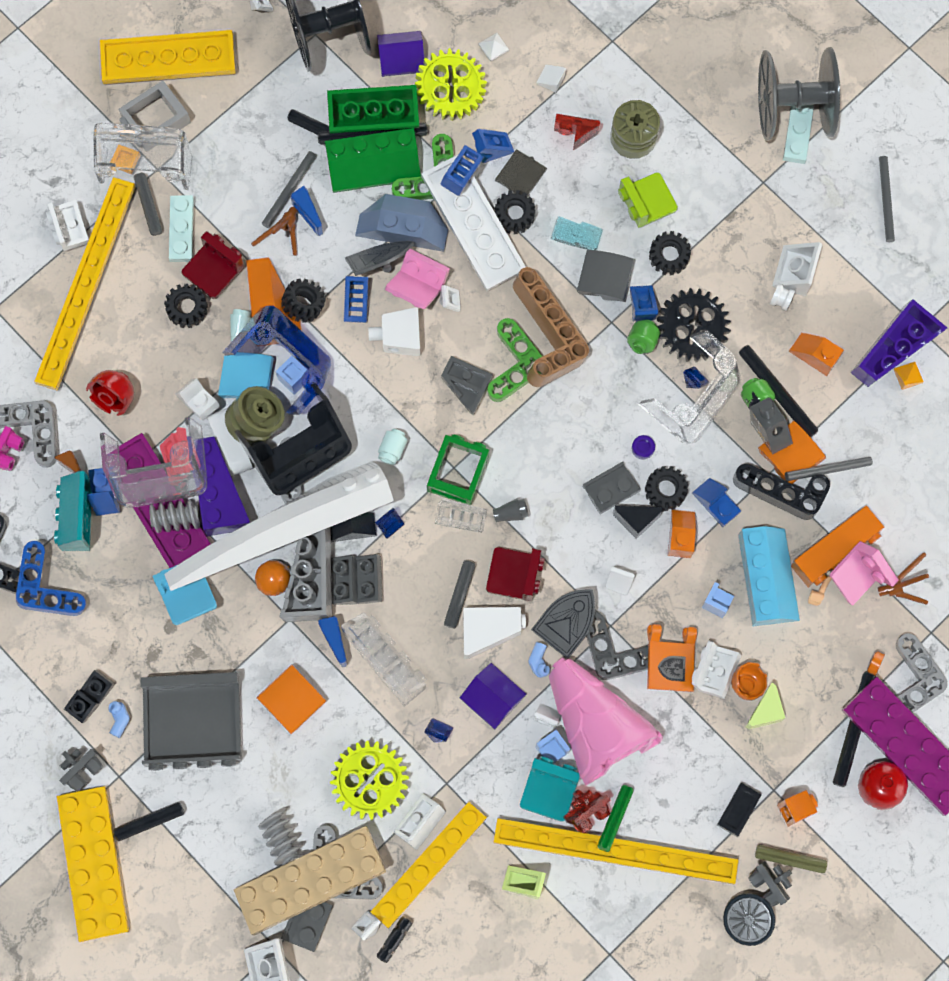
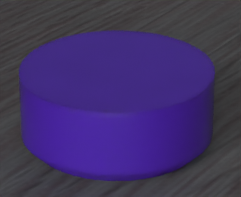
M646 435L636 437L632 443V453L641 460L650 458L655 451L653 439Z

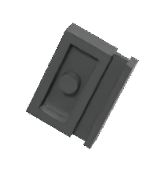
M623 461L584 483L582 486L599 514L640 492L639 486L624 466Z
M323 902L290 918L281 939L315 952L333 905Z

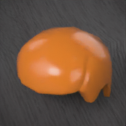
M269 560L261 564L255 574V583L258 590L269 596H277L285 592L291 576L290 569L285 563L278 560Z
M747 662L739 666L733 673L731 680L732 688L740 698L747 701L755 700L761 697L767 688V675L762 672L758 663Z

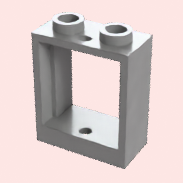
M163 80L119 108L121 118H119L120 123L125 130L130 129L133 135L131 136L138 147L142 145L146 151H149L191 123L188 112ZM161 97L174 114V117L144 135L131 116Z

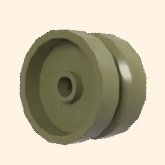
M259 386L248 387L230 404L225 413V425L228 432L235 440L240 442L234 432L239 430L250 445L256 441H267L282 426L285 419V411L280 399L270 390Z

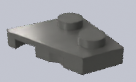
M453 356L450 357L441 375L442 380L472 415L475 414L493 377V374Z

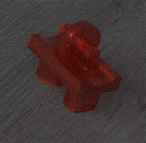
M578 789L573 792L575 800L570 803L573 809L563 818L566 823L574 825L579 832L587 833L593 827L588 817L594 814L597 820L608 817L610 810L607 803L611 800L607 794L601 795L599 792L593 794L590 790L583 793Z

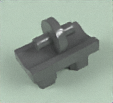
M78 749L71 755L66 751L62 753L66 760L59 766L65 771L71 764L73 765L59 780L63 785H68L78 792L87 783L78 774L84 767L93 775L103 768L102 763L96 757L97 753L93 749H90L78 762L76 759L82 754Z
M767 862L761 863L748 879L755 888L766 882L771 891L763 895L762 898L771 907L779 903L783 905L790 897L780 882L785 889L790 888L792 885L787 877L793 873L790 869L783 872L780 866L777 865L773 868L777 875L776 878Z

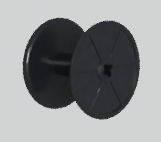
M285 0L294 35L307 72L311 71L312 64L306 37L328 31L331 34L334 29L354 24L363 51L367 55L371 54L368 30L360 0H347L346 3L327 9L323 6L322 10L300 16L295 0Z

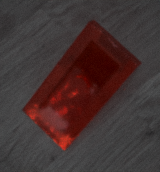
M556 114L554 131L562 135L575 134L573 150L598 135L600 121Z

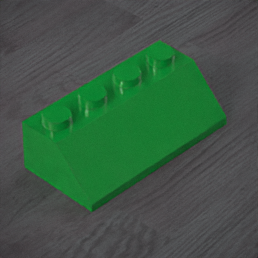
M416 85L327 90L330 133L419 128Z
M414 128L325 141L333 193L391 185L394 181L401 178L421 177Z

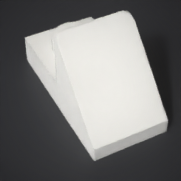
M197 378L192 379L176 393V396L202 421L220 406L202 387Z

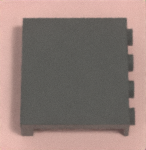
M237 672L140 677L141 688L143 689V766L148 767L150 771L163 770V766H173V769H187V765L197 764V768H210L212 763H221L223 767L236 766V762H242L240 682Z

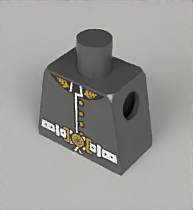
M766 398L749 408L751 425L772 455L793 444L787 421L771 398ZM776 428L777 434L773 435L772 432Z

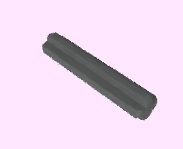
M143 172L135 174L134 180L150 234L152 236L162 233V228L146 175Z
M463 561L444 621V626L455 629L475 569V563L471 561Z

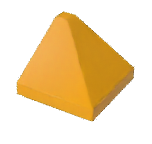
M916 362L893 369L902 390L924 382Z

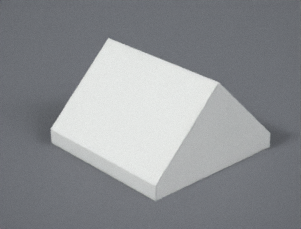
M822 243L783 245L772 286L777 288L778 284H782L785 289L796 290L795 294L806 296L812 284Z
M274 939L244 949L250 981H290L281 939Z

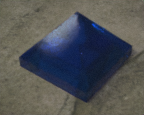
M694 366L683 372L686 388L699 389L709 384L705 376Z
M394 508L390 509L375 522L386 539L405 525Z
M432 718L424 733L434 743L446 742L453 731V727Z

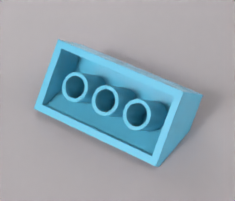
M767 526L742 529L738 538L752 626L800 621L785 529Z

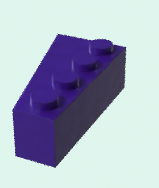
M912 299L903 306L850 373L869 387L948 329V327Z
M207 437L191 440L193 454L198 466L195 469L203 530L206 536L232 533L249 524V518L215 438Z

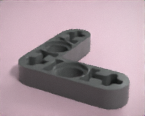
M595 612V621H600L597 626L598 633L603 631L604 635L598 634L591 638L590 634L594 635L595 633L592 626L586 638L598 677L603 680H610L648 670V660H644V666H640L641 661L638 655L641 653V658L647 657L648 646L614 655L603 615ZM596 640H604L607 644V649L603 652H598L594 649L593 644ZM630 656L636 660V666L633 669L624 667L623 659ZM615 659H619V668L622 672H617V667L611 669L610 674L606 675V672L600 669L603 667V663L613 666L616 664Z

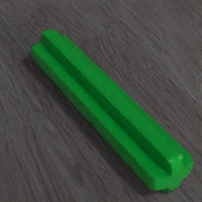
M627 785L621 786L597 845L598 849L604 852H609L632 797L634 791L632 787Z

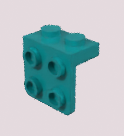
M542 756L539 759L534 758L520 801V807L524 810L563 822L566 820L580 778L579 773L576 772L577 768L567 764H563L562 767L554 765L553 760Z

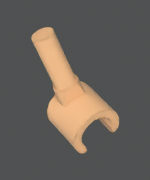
M827 576L828 578L822 583L819 592L811 590L808 599L809 604L816 606L821 604V601L824 599L825 590L832 580L831 577Z

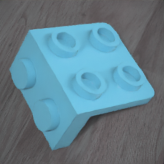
M174 567L162 570L160 573L152 576L174 625L182 624L217 607L206 577L170 591L164 574Z

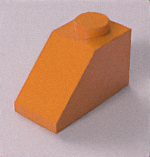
M802 332L789 350L790 353L825 376H828L844 351L825 337Z
M671 510L668 556L692 557L696 533L695 512Z
M807 790L783 800L777 806L789 827L817 813L816 807H818L814 796L808 794Z

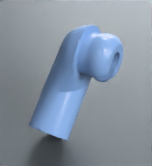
M536 642L528 663L533 673L537 677L542 678L546 677L550 672L549 666H546L542 658L547 646Z
M113 701L110 703L108 710L112 713L115 723L109 733L120 738L130 717L123 703Z

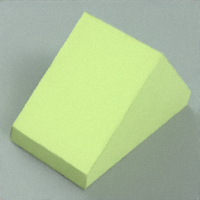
M771 683L746 724V728L753 729L782 722L785 719L775 684Z
M508 865L502 890L538 900L546 873Z

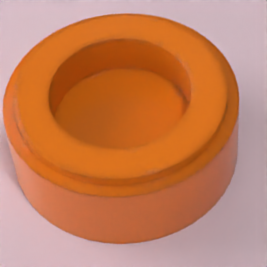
M879 651L875 652L867 670L870 674L876 676L885 654Z

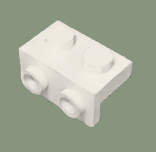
M70 201L55 207L52 202L48 203L50 211H47L46 215L50 225L54 224L56 231L52 233L56 245L61 244L64 251L86 245L89 238L77 201Z
M708 641L707 646L701 652V661L698 669H695L693 672L692 685L699 692L725 699L731 684L732 675L738 666L741 655L739 652L718 647L714 642Z

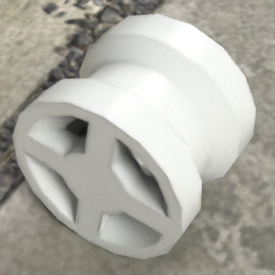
M778 284L770 305L781 306L782 310L787 311L796 290H788L782 284Z

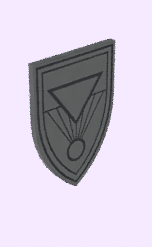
M413 241L385 243L347 256L345 260L355 276L379 267L384 272H390L392 269L390 262L404 255L412 248L414 243Z
M593 589L576 590L561 596L547 608L531 629L566 659L570 658L592 627L595 616Z

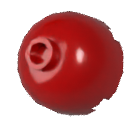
M114 370L102 371L96 374L86 387V391L90 390L91 392L89 398L98 408L109 414L111 410L118 412L117 416L127 411L134 398L132 383L123 372Z
M880 761L872 763L862 771L858 781L860 796L866 804L878 810H887L894 808L903 801L907 794L908 782L905 773L900 767L891 762Z

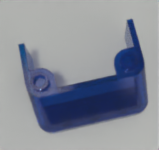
M271 305L264 306L259 309L222 353L225 356L235 355L249 338L257 345H267L275 339L307 369L301 378V384L305 390L286 411L289 415H300L316 396L311 384L315 383L320 390L323 388L331 369V359L278 308Z

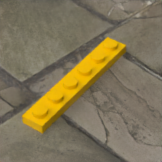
M468 802L370 912L389 929L487 817Z

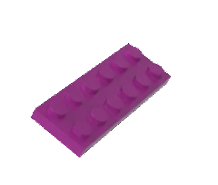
M143 433L102 456L108 467H114L117 483L169 568L179 565L211 545L200 527L195 529L192 523L189 530H185L183 524L180 531H176L173 525L170 532H167L164 526L161 533H157L154 527L152 530L149 512L150 504H153L155 510H158L160 503L163 504L165 509L168 508L169 502H172L174 508H177L178 501H181L184 507L187 505L175 485L171 484L167 472Z
M874 677L842 711L892 763L903 770L907 779L942 816H946L949 813V751L878 677Z

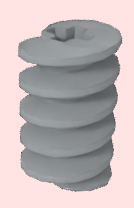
M188 500L186 507L183 506L181 501H178L177 508H174L172 502H169L167 509L160 503L158 510H155L153 504H150L152 530L154 527L157 533L162 532L163 526L167 532L171 531L172 525L176 531H180L182 524L185 530L190 529L191 523L195 529L200 527L198 501L196 506H193L191 500Z
M285 811L267 817L258 826L260 830L267 829L262 836L264 839L271 838L266 843V846L268 848L275 847L270 852V855L272 857L279 856L274 861V864L277 866L285 865L304 856V854H296L301 848L300 845H292L297 837L288 836L293 828L284 827L289 822V818L281 819Z

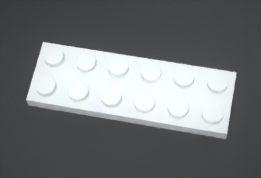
M456 155L421 173V177L487 292L516 277L519 271L526 266L474 176L471 177L459 196L441 186L440 183L443 176L458 156ZM454 171L455 173H457V174L460 175L461 177L465 178L464 176H462V175L459 174L458 172Z

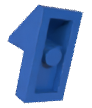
M477 129L472 133L477 152L484 156L481 161L482 163L510 155L514 152L507 132Z
M630 286L632 321H654L658 315V307L653 286Z
M114 467L88 470L91 493L87 494V498L96 516L120 513Z
M709 478L694 490L692 494L714 519L724 527L738 516L741 510L726 495L728 489Z

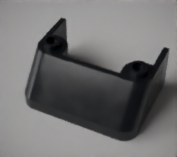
M315 383L311 384V387L319 403L308 411L307 419L311 426L274 449H271L265 441H256L250 445L239 430L234 431L249 459L268 488L275 495L286 494L344 458L351 451V441L329 399Z

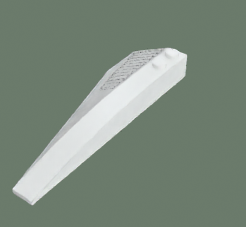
M373 461L323 481L274 511L207 546L165 573L170 591L393 502L388 481L381 468Z

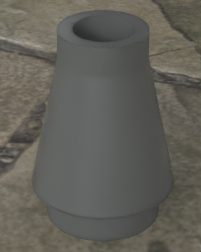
M516 498L493 509L496 523L501 521H519L529 517L524 498L520 500Z

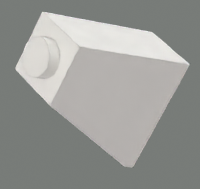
M521 607L464 608V659H470L521 635V628H526L525 614H521Z

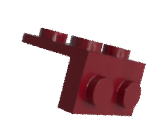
M206 231L201 236L203 247L181 272L196 287L212 299H216L240 273L244 265L242 254L237 249L227 247L220 236L215 233L212 235Z
M496 547L493 551L486 591L491 594L532 601L533 594L538 595L540 581L536 580L537 571L542 572L545 558L540 557L541 550L532 548L530 554Z

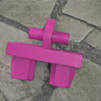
M7 426L4 427L0 435V469L11 471L15 459L7 456L10 448L20 452L25 441L15 434L12 428Z

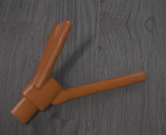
M290 207L288 212H285L283 217L273 227L254 240L251 245L255 246L270 234H275L280 229L290 232L293 255L297 256L294 223L298 210L295 207Z
M923 552L897 576L899 581L893 587L888 584L878 587L880 597L896 595V597L927 605V600L904 593L902 587L927 579L929 574L920 575L901 582L926 557V553Z

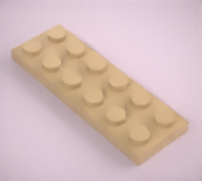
M364 826L233 890L251 935L255 936L386 873V869L368 827Z

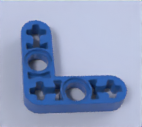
M38 541L28 542L24 546L16 592L17 605L25 610L68 616L80 615L86 605L85 599L81 594L39 588L45 548ZM32 547L37 548V552L41 553L36 554L35 564L30 563L31 553L27 552L31 551ZM32 569L36 571L37 578L33 581H28L23 576L24 572ZM28 592L31 598H37L38 594H41L40 605H36L37 600L30 599L28 603H24V599L20 598V596H24ZM46 596H55L58 603L54 607L46 606L44 603ZM62 597H66V603H72L73 599L78 600L77 603L81 605L77 606L76 610H73L72 605L64 604V609L60 608Z

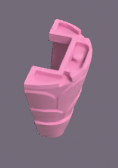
M562 658L553 664L554 669L549 675L550 684L558 713L562 716L568 742L571 744L579 775L585 785L604 776L613 764L639 750L642 754L661 743L663 739L661 733L644 717L629 707L624 700L604 687V683L572 659L565 660V658Z

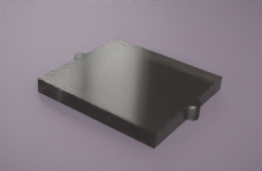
M516 149L495 178V181L508 188V191L512 190V192L516 193V190H520L521 195L525 192L528 197L546 172L547 167L535 161L533 156L529 157Z

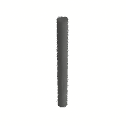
M309 151L262 221V225L266 228L271 226L315 159L316 155L313 152Z
M880 156L879 166L886 242L890 243L895 241L889 165L888 157Z
M869 456L785 472L786 481L813 477L817 474L824 475L871 466L873 461Z

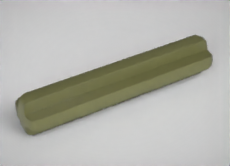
M758 845L755 850V857L758 859L822 874L827 870V861L763 845Z

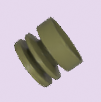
M630 100L618 107L611 127V143L614 150L621 156L629 159H639L648 155L656 144L659 132L660 117L657 110L650 103L642 100Z

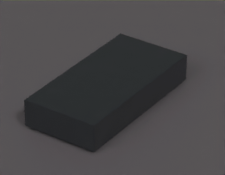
M739 783L717 826L738 838L762 795L743 783Z

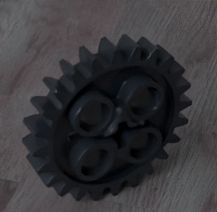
M689 288L687 295L683 290H680L679 298L672 294L670 297L672 302L666 300L664 302L666 308H660L659 310L660 314L663 315L658 316L656 321L662 323L657 326L659 331H663L659 335V339L666 340L663 348L671 347L669 354L675 351L678 352L677 359L685 355L686 362L693 357L695 363H697L700 356H702L706 361L708 353L713 357L717 354L715 348L721 351L723 345L720 342L726 343L728 341V338L724 335L729 334L731 330L725 326L729 325L731 320L724 319V317L729 312L721 311L724 303L717 305L718 297L716 296L711 300L709 298V291L703 296L700 288L696 294L693 293L692 288ZM694 306H697L698 312L695 319V326L697 328L693 332V344L690 345L689 337L692 331L690 323L694 318ZM679 308L687 309L689 316H682L679 313ZM701 313H709L711 315V320H704L701 316ZM675 330L684 331L686 338H678ZM698 334L706 335L708 342H700Z

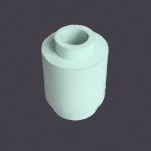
M397 429L386 431L378 450L379 460L390 465H395L396 461L400 460L407 443V438L404 437L405 434Z

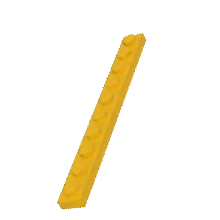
M112 178L34 381L36 385L56 391L59 389L135 190L134 183Z
M497 818L494 844L733 885L736 882L739 859L616 838L610 851L604 852L597 847L601 837L598 835Z

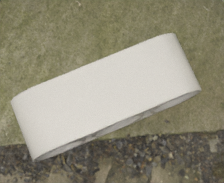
M226 408L209 415L207 418L232 477L253 467L241 443L235 440L227 430L225 425Z

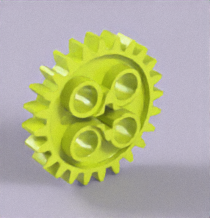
M451 48L448 49L447 54H444L440 49L438 57L431 53V61L425 58L423 62L425 66L419 65L418 71L420 73H416L415 77L418 80L415 82L418 88L417 96H423L420 99V104L427 103L426 111L434 109L433 116H436L439 112L442 119L445 118L446 114L449 115L450 120H453L455 114H457L459 119H462L463 112L470 116V108L476 111L478 108L477 103L482 104L483 98L481 96H485L486 93L484 87H486L487 81L482 80L485 78V72H479L482 65L474 66L476 58L468 60L467 52L460 56V49L455 54H452ZM448 66L452 67L453 103L449 101ZM460 70L464 71L466 73V76L460 77L456 74V72ZM441 71L444 73V76L437 77L434 72ZM442 92L446 97L438 98L435 96V93ZM465 92L467 97L460 98L457 93Z
M366 741L365 747L361 748L357 742V750L353 751L350 747H347L349 755L346 756L340 753V757L343 760L342 763L334 762V765L339 769L338 771H331V775L337 777V779L330 781L331 785L337 786L332 791V794H340V797L336 800L337 804L345 802L342 810L346 811L351 808L352 817L357 812H360L361 820L364 819L365 814H369L372 821L374 814L378 813L382 819L384 810L392 814L391 805L399 808V804L396 801L397 798L405 799L401 790H408V786L402 784V782L409 780V776L402 775V773L407 770V767H399L403 758L394 759L396 750L388 753L387 744L382 749H379L378 741L375 742L374 747H370L369 741ZM370 757L375 760V765L372 769L362 767V762L365 758ZM384 764L385 767L373 778L375 784H367L361 794L355 797L354 794L366 783L364 777H371L378 767ZM389 773L394 777L390 785L381 784L380 777L383 774ZM352 775L359 778V783L354 788L346 785L347 778ZM370 791L377 794V800L372 804L364 801V795Z

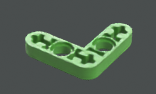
M437 134L432 140L434 167L441 161L454 157L452 140L446 134ZM440 141H444L445 154H441ZM422 177L401 178L392 184V195L418 200L433 199L430 191L426 193L419 192L418 186L424 183ZM411 185H414L413 194L411 193ZM400 186L404 187V194H400L398 191Z
M505 318L498 323L497 334L518 363L489 383L488 396L494 402L505 400L528 384L525 370L530 367L532 360L535 362L543 357L518 324L510 318ZM503 326L507 328L512 327L511 333L515 337L512 342H509L511 341V335L508 332L503 333ZM523 342L528 348L525 352L520 353L515 350V344ZM518 372L522 375L523 380L519 383H514L510 380V375ZM505 379L508 386L502 389V394H493L494 387L501 388L504 386L503 380Z

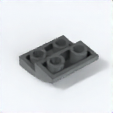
M587 249L577 292L581 295L601 296L603 300L625 302L634 259L615 253Z
M374 554L359 557L349 555L331 558L333 605L382 602L380 555Z

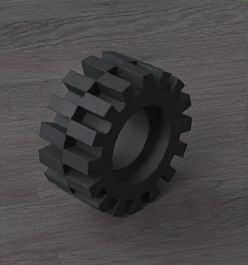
M510 190L508 195L504 192L501 195V199H497L495 214L503 228L506 229V233L510 234V231H514V234H518V231L524 233L525 228L529 229L531 223L533 224L535 204L532 203L531 197L527 198V193L523 192L521 195L520 190H516V193H512V190ZM517 205L523 209L524 213L519 219H511L506 214L507 208Z
M665 231L662 233V236L657 235L656 239L652 241L649 260H651L652 267L656 266L655 270L657 272L662 270L663 275H666V272H670L671 276L674 275V272L679 274L682 269L686 268L691 255L690 243H687L686 237L681 238V233H678L676 236L674 231H670V234H667ZM672 246L677 249L679 256L675 260H666L661 254L662 249Z
M299 278L296 282L293 280L290 282V285L288 284L281 299V306L284 307L283 311L285 313L290 312L288 317L292 318L295 316V321L299 322L302 319V323H306L307 320L312 322L314 318L316 319L325 305L326 298H324V291L320 292L321 287L319 285L317 287L314 286L316 282L312 281L310 284L308 279L304 278L302 282L301 278ZM296 296L306 298L311 305L302 304L297 300Z
M180 284L176 285L177 289L174 290L172 288L170 290L171 294L167 293V301L164 302L170 321H173V324L176 326L179 324L180 328H184L185 325L188 328H192L194 323L196 326L199 325L198 321L201 320L203 322L205 319L204 314L207 315L208 306L204 294H202L199 288L197 290L195 285L191 287L188 284H184V287H181ZM181 300H193L195 303L194 309L190 313H181L177 308Z
M662 466L660 470L658 468L649 475L645 486L646 499L650 500L649 504L662 507L663 511H668V509L674 510L677 506L679 507L688 493V481H685V475H681L679 469L677 471L673 470L674 467L671 466L669 469H666V466ZM662 481L672 482L675 486V493L669 497L662 496L658 492V484Z

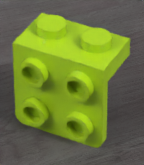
M660 173L651 174L633 183L629 176L620 181L618 194L621 200L626 203L629 216L635 221L638 228L677 211L678 206Z

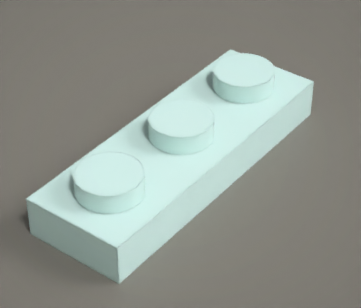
M801 105L799 109L796 106L790 107L783 161L805 164L814 105Z
M193 195L170 196V262H189L193 258Z

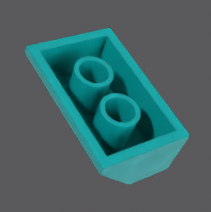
M78 471L60 477V485L56 487V496L60 500L59 507L55 509V519L59 523L58 530L54 532V542L58 544L57 546L61 551H90L92 506L87 498V494L91 493L90 479L85 471Z

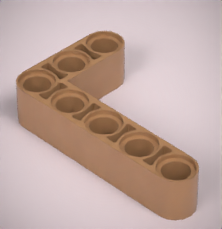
M530 267L522 268L513 282V289L555 349V351L537 359L527 373V380L532 386L542 387L579 368L588 356L589 347L538 273Z

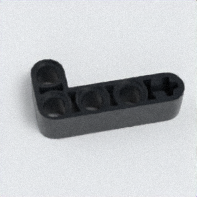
M747 463L740 465L733 476V483L737 488L803 520L814 518L830 489L829 479L822 474L814 475L806 485L805 490H802ZM744 473L748 475L746 480L742 479ZM757 478L756 484L753 485L754 479ZM768 483L771 486V490L764 491L760 484ZM819 483L822 485L823 491H816L812 484ZM789 493L792 496V501H785L781 494ZM803 504H811L814 511H806L803 508Z

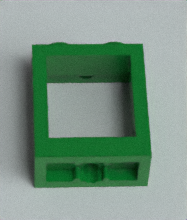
M445 434L427 483V492L471 506L489 458V449L479 442H473V444L466 442L459 435L452 434L448 436ZM449 446L481 456L469 490L437 480Z

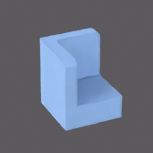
M293 356L276 370L278 380L294 395L310 380L309 371Z
M715 582L702 608L723 618L734 596L719 589V584Z
M557 730L536 744V749L541 756L553 760L554 763L570 752L569 746Z

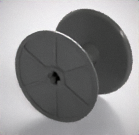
M827 47L822 54L818 82L801 83L799 80H796L795 83L777 84L775 65L771 53L764 50L761 54L758 72V107L764 139L769 141L774 135L777 106H796L799 109L801 105L819 104L820 119L824 133L828 137H834L840 112V79L837 58L833 48Z

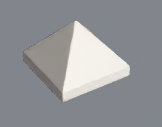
M250 0L251 10L273 11L269 0Z
M498 33L479 43V46L490 62L509 51Z
M442 285L439 303L444 308L460 312L459 290Z
M366 911L351 929L360 938L366 940L376 935L381 922L371 912Z

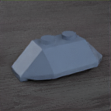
M385 194L360 213L355 236L385 242L413 241V247L444 252L448 229L430 201Z

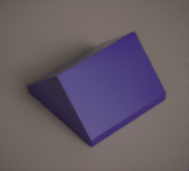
M421 31L377 35L382 77L420 73L418 71L419 65L425 66L423 63L424 49Z
M490 663L474 677L459 699L495 730L527 694L495 665Z

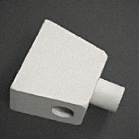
M418 307L383 314L382 327H368L369 341L383 340L384 352L420 356Z

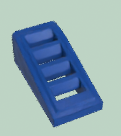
M464 145L443 176L440 183L441 186L459 196L484 156ZM463 156H466L467 158L471 159V160L474 161L475 163L473 164V163L469 162L468 160H466L465 158H463ZM454 171L458 172L459 174H461V175L464 176L465 178L461 177L460 175H458V174L455 173Z
M302 186L291 194L292 205L298 210V213L317 236H321L323 234L322 223L307 188Z
M346 276L344 322L367 323L368 277ZM350 285H363V289H350ZM350 293H351V294H363V298H349V297H350ZM349 302L363 303V307H350ZM349 311L362 312V316H349Z
M337 617L318 620L319 627L338 663L342 667H346L347 660Z

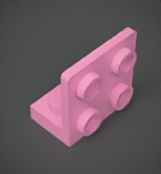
M409 249L406 252L401 270L386 285L385 290L392 293L395 297L412 303L415 307L426 309L441 292V286L445 284L450 268Z
M861 541L829 575L844 598L851 605H854L875 581L880 584L884 582L892 587L899 581L880 551Z

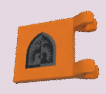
M649 625L647 627L649 641L647 689L693 692L692 675L694 672L697 629L695 627L684 628L682 632L684 643L659 642L662 631L661 625Z

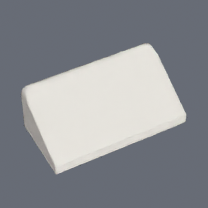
M422 794L394 830V833L417 850L446 811L435 801Z

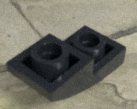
M94 670L82 688L75 692L64 710L81 723H84L105 699L115 683L98 670Z

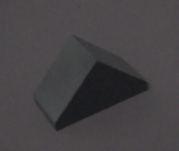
M615 505L613 516L637 539L660 518L662 507Z
M371 512L363 513L331 526V542L377 536L374 513Z

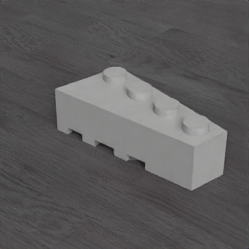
M328 527L297 541L296 555L290 570L291 576L284 595L283 609H281L279 616L285 622L318 621L332 617L331 527Z

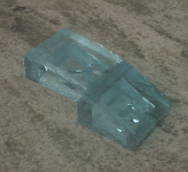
M559 216L556 219L550 239L582 249L597 250L603 229L583 221L578 224Z

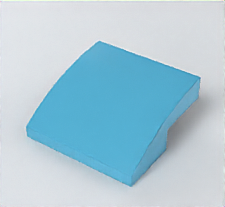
M225 352L218 396L221 398H237L248 387L254 386L269 390L274 357L255 353Z

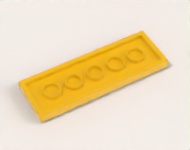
M232 30L100 40L103 84L236 74Z
M103 786L56 796L79 942L128 933V921L106 787Z

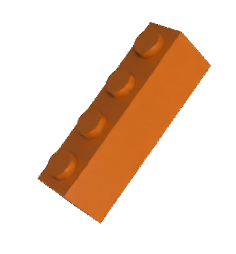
M866 505L794 560L791 567L808 588L812 584L818 586L828 578L825 574L834 570L860 541L865 544L869 542L872 545L882 537L880 532L884 526Z

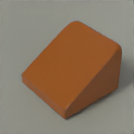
M69 450L54 457L61 466L71 473L81 471L72 451Z

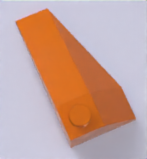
M269 257L246 260L254 336L257 347L303 341L300 320L299 322L295 321V316L290 318L288 317L290 312L285 313L283 311L284 307L281 306V299L285 288Z

